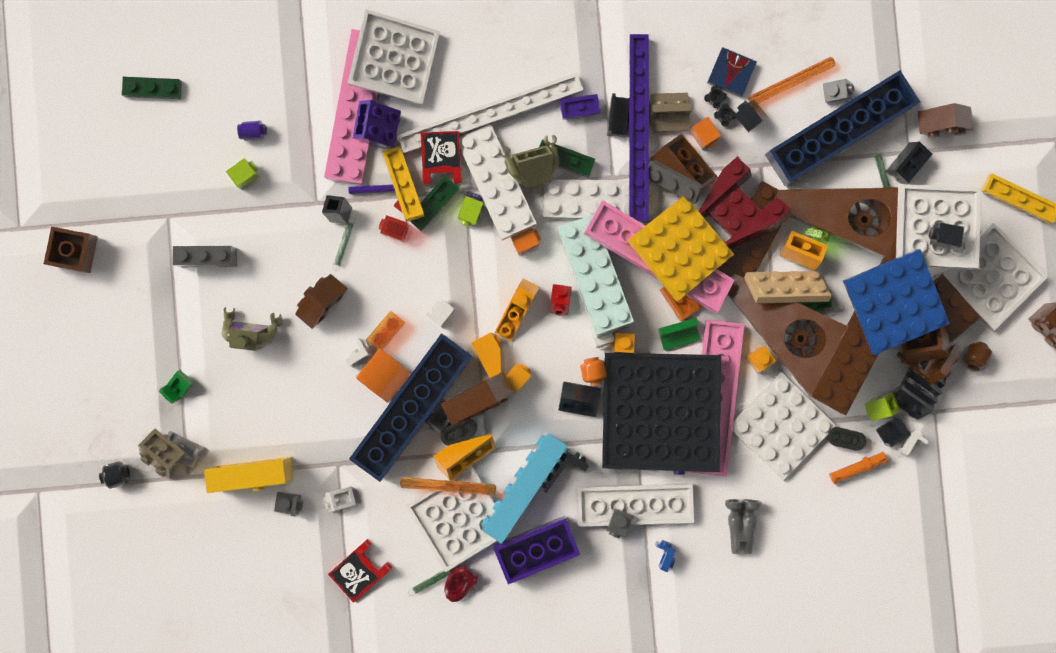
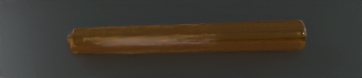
M829 57L749 96L748 101L750 102L754 99L759 104L831 69L836 65L834 58Z
M402 477L400 480L401 488L484 495L496 494L495 484Z

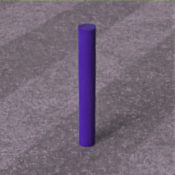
M393 184L348 187L349 194L395 192Z

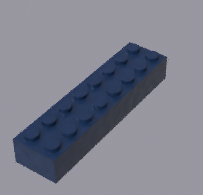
M901 70L772 148L765 156L783 185L787 186L921 102Z
M441 333L350 456L349 460L381 482L471 361L473 355Z

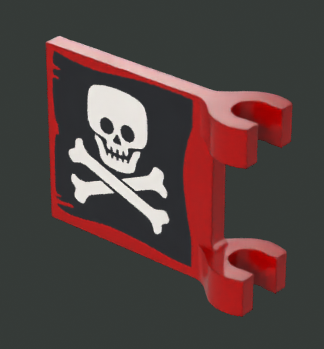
M459 131L421 132L423 185L431 184V173L452 172L454 184L461 183Z
M368 539L328 574L353 603L393 568L389 562H386L378 569L364 554L372 545Z

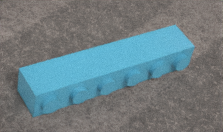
M549 433L546 436L541 435L536 443L538 447L535 452L531 450L526 457L527 464L525 467L522 468L520 466L514 475L516 477L514 483H509L503 491L506 495L502 501L500 499L496 501L492 507L495 511L491 517L487 515L481 524L483 526L482 531L501 544L568 447Z

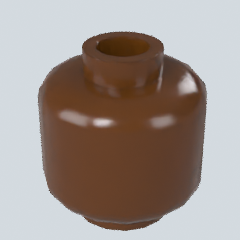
M984 342L972 343L967 347L963 361L968 369L981 371L989 366L993 352Z

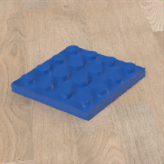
M916 249L843 280L873 355L950 324L921 249Z

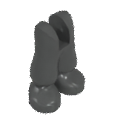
M727 499L725 500V506L730 509L728 524L732 554H739L740 542H744L745 554H752L757 523L754 511L762 507V502L759 500L743 499L744 511L743 516H741L742 500Z

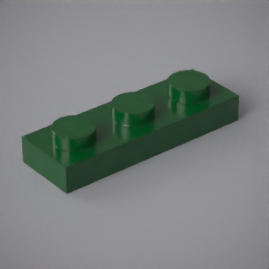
M123 76L121 95L123 97L181 100L182 81L170 78Z
M543 139L541 140L539 147L546 146L544 144ZM554 144L557 147L559 156L558 167L589 178L595 158Z
M444 176L420 203L424 217L411 220L410 222L422 232L459 191V188Z

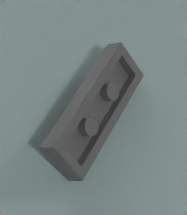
M655 159L650 163V181L680 197L683 196L692 204L698 202L704 187L703 185Z

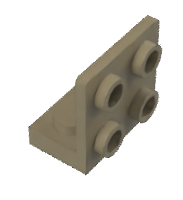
M156 428L138 445L139 455L141 456L140 460L147 466L150 464L156 468L155 472L162 478L166 476L170 479L172 477V468L185 455L182 449Z

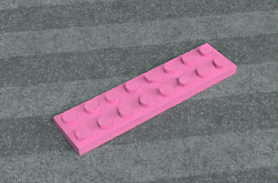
M351 29L324 178L363 185L370 144L352 139L359 101L373 100L378 102L379 93L347 85L360 30Z
M602 200L583 234L657 278L627 242L629 238L645 227V225ZM716 269L685 296L716 314L719 312L734 279Z
M705 319L701 355H721L720 472H688L727 477L745 324Z

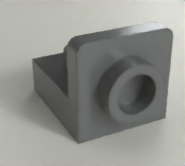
M277 492L274 512L296 516L298 512L302 511L303 501L301 500V495Z

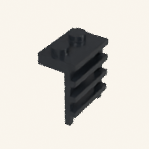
M908 368L900 386L889 393L893 392L897 404L902 410L907 412L909 416L919 420L933 412V407L938 402V396L942 394L941 390L946 385L947 378L934 383L937 385L936 387L933 384L930 385L929 381L921 378L918 373ZM909 377H910L912 380H914L915 382H917L919 385H921L922 387H924L926 390H928L929 392H931V393L933 394V396H932L931 394H929L927 391H925L924 389H922L920 386H918L916 383H914L913 381H911V380L909 379Z
M566 448L564 457L559 458L557 461L559 463L556 468L553 467L551 476L545 479L543 492L547 494L569 461L586 472L589 468L587 457L578 451L575 454Z

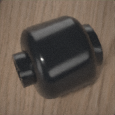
M121 461L104 465L102 473H99L101 484H105L109 489L124 486L127 484L128 479L131 478L128 465H124Z

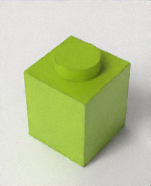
M245 158L225 171L236 187L241 190L260 177L256 172L259 169L252 160L249 162Z
M465 196L457 217L461 221L460 224L470 228L472 225L476 226L484 208V203Z
M893 392L872 398L864 404L866 413L870 416L871 421L893 416L900 411Z

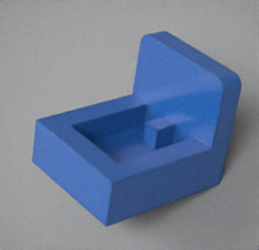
M665 540L661 542L656 541L655 546L664 550L658 567L660 570L668 572L669 568L672 569L674 566L676 550L670 542Z

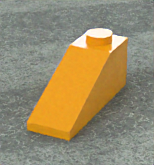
M490 332L471 342L489 378L501 373V349L499 345L502 342L498 335H493Z
M488 434L448 445L433 457L437 468L452 481L496 449L493 436Z

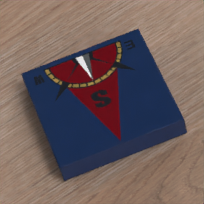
M722 47L707 83L742 98L757 61Z

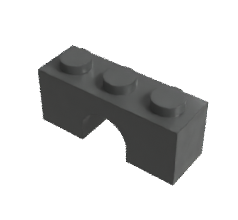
M173 246V265L177 267H237V248L233 246Z

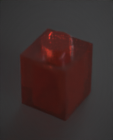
M386 215L385 219L382 218L379 224L380 234L404 243L410 224Z

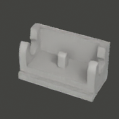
M172 431L164 434V436L185 452V455L178 463L188 468L195 467L205 447Z

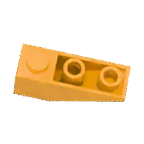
M524 278L522 279L495 330L496 334L512 341L540 288L539 286Z

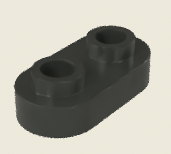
M470 419L461 425L459 422L450 425L441 432V441L447 446L462 442L475 435L477 423ZM466 424L471 425L472 428L470 431H466L464 429V426ZM449 432L454 434L453 439H448L447 434Z
M840 427L832 428L826 436L827 441L831 445L855 451L862 450L867 442L863 433ZM835 433L839 435L837 440L833 438ZM854 437L857 438L856 444L852 443V439Z

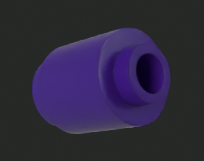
M261 120L246 121L237 125V134L239 139H244V141L262 140L264 135H267V127Z

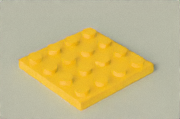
M683 196L627 240L676 302L734 255L695 206Z

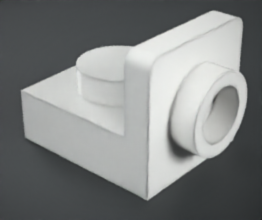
M356 339L361 350L355 349L347 354L348 358L345 359V362L349 367L371 356L369 352L371 347L366 340Z
M914 430V432L909 431L911 435L899 442L895 450L901 454L909 455L915 450L917 441L928 445L929 441L924 438L926 435L918 430Z
M351 486L326 492L323 498L324 505L329 511H337L356 505Z

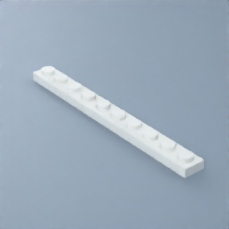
M576 72L397 136L403 153L407 154L421 149V132L459 131V135L581 93L583 88Z

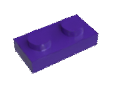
M598 94L560 100L562 120L600 114Z

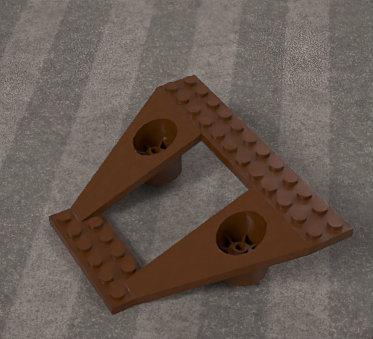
M761 181L751 199L762 210L778 196L791 209L792 218L882 256L883 258L879 265L896 258L898 187L779 190ZM859 203L868 205L866 211L861 210ZM854 204L857 210L856 215L849 212ZM871 208L876 213V216L872 217V215L869 213ZM874 218L878 219V226L873 225ZM781 226L731 249L734 255L717 268V270L734 279L727 294L809 397L843 415H847L879 355L871 353L855 311L848 324L845 325L797 302H755L744 279L746 272H757ZM868 228L876 230L871 237L869 236ZM859 230H863L864 236L858 234ZM796 320L805 322L802 329L798 330ZM791 323L794 328L792 333L786 331V328ZM808 325L812 328L814 334L808 335L806 332ZM784 334L788 335L787 342H784ZM812 336H815L814 345L809 343ZM785 344L792 346L791 351L787 349ZM807 345L813 348L808 355L805 354L804 347ZM796 348L800 349L802 357L793 354Z

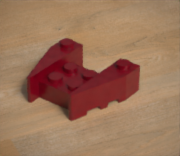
M738 156L723 168L699 209V213L704 219L709 215L731 237L725 242V245L730 250L748 240L755 239L766 232L777 229L791 217V209L778 196L761 210L739 188L752 175L751 169Z

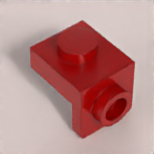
M553 284L549 313L558 316L568 315L572 286Z

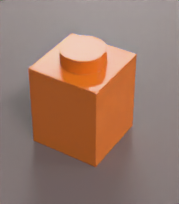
M709 117L693 126L690 130V133L702 150L706 147L708 149L718 144L717 140L721 136Z
M532 228L510 237L518 255L539 246L538 241L541 240L537 229L533 231Z

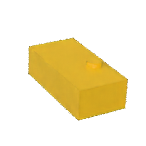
M291 457L220 465L204 470L207 493L246 488L259 491L264 490V486L285 484L293 480Z

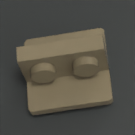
M687 92L650 95L652 132L689 131V115L692 112V103H689Z

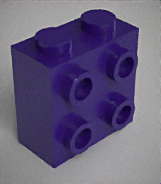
M373 100L359 101L352 139L382 149L394 148L401 111Z

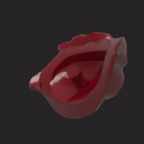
M465 565L452 570L445 582L444 593L446 598L451 602L462 600L470 591L475 589L478 574L474 576L470 567Z

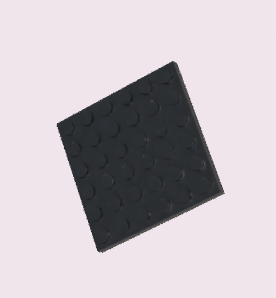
M605 353L604 363L607 377L604 379L602 468L720 472L721 355Z

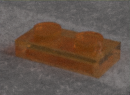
M390 310L366 340L377 350L379 348L384 350L406 323Z

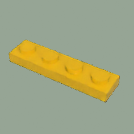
M398 146L382 151L405 221L408 222L424 217L401 147Z
M992 173L988 175L981 192L1046 223H1054L1056 219V203Z

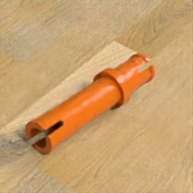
M882 451L869 458L864 457L857 463L829 473L830 479L835 485L863 472H871L873 468L885 463L887 464V456Z

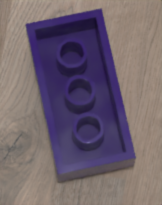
M565 515L508 538L502 544L496 543L493 546L508 585L580 555Z

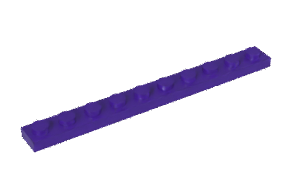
M630 34L629 216L640 223H648L649 34Z

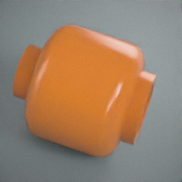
M598 357L583 360L584 363L580 365L583 381L590 383L591 386L602 384L601 380L607 377L604 361Z

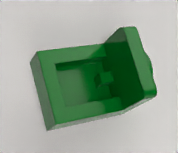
M179 370L173 375L167 385L160 388L159 393L173 404L185 396L194 382Z

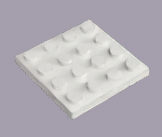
M365 9L347 85L422 106L440 31Z
M898 185L896 258L916 249H921L927 267L979 268L981 188ZM940 222L965 227L961 247L950 249L929 245L930 239L928 235L930 228Z
M994 222L980 234L979 268H946L942 272L992 331L996 330L1049 277Z
M779 372L733 419L732 432L781 480H784L836 425L782 372Z
M473 466L452 481L446 480L406 505L407 510L445 572L496 542L494 538L482 531L483 526L481 525L486 516L491 517L495 511L492 509L495 502Z

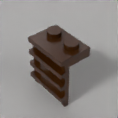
M957 344L950 347V357L927 360L923 369L918 366L920 362L910 363L900 351L896 356L901 359V363L908 364L910 366L909 369L912 371L916 370L920 373L919 376L921 378L925 377L929 380L928 383L932 385L950 376L952 373L951 367L959 360V353L962 348Z

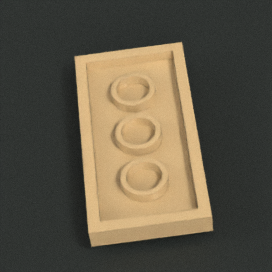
M818 271L746 272L744 277L756 303L829 302L832 296Z

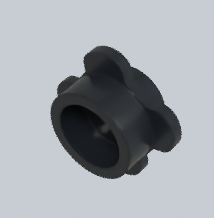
M712 86L709 94L704 96L705 102L711 103L715 109H718L720 103L727 98V94L717 86Z
M723 104L721 109L714 113V118L718 119L723 127H727L729 122L736 118L734 116L736 112L728 104Z

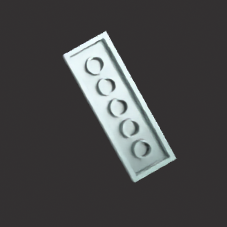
M593 215L559 226L558 234L596 338L633 326L634 320L607 248L583 234Z

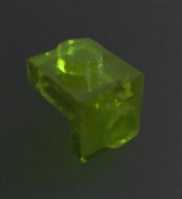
M805 227L803 235L818 242L821 240L829 242L831 234L815 227Z

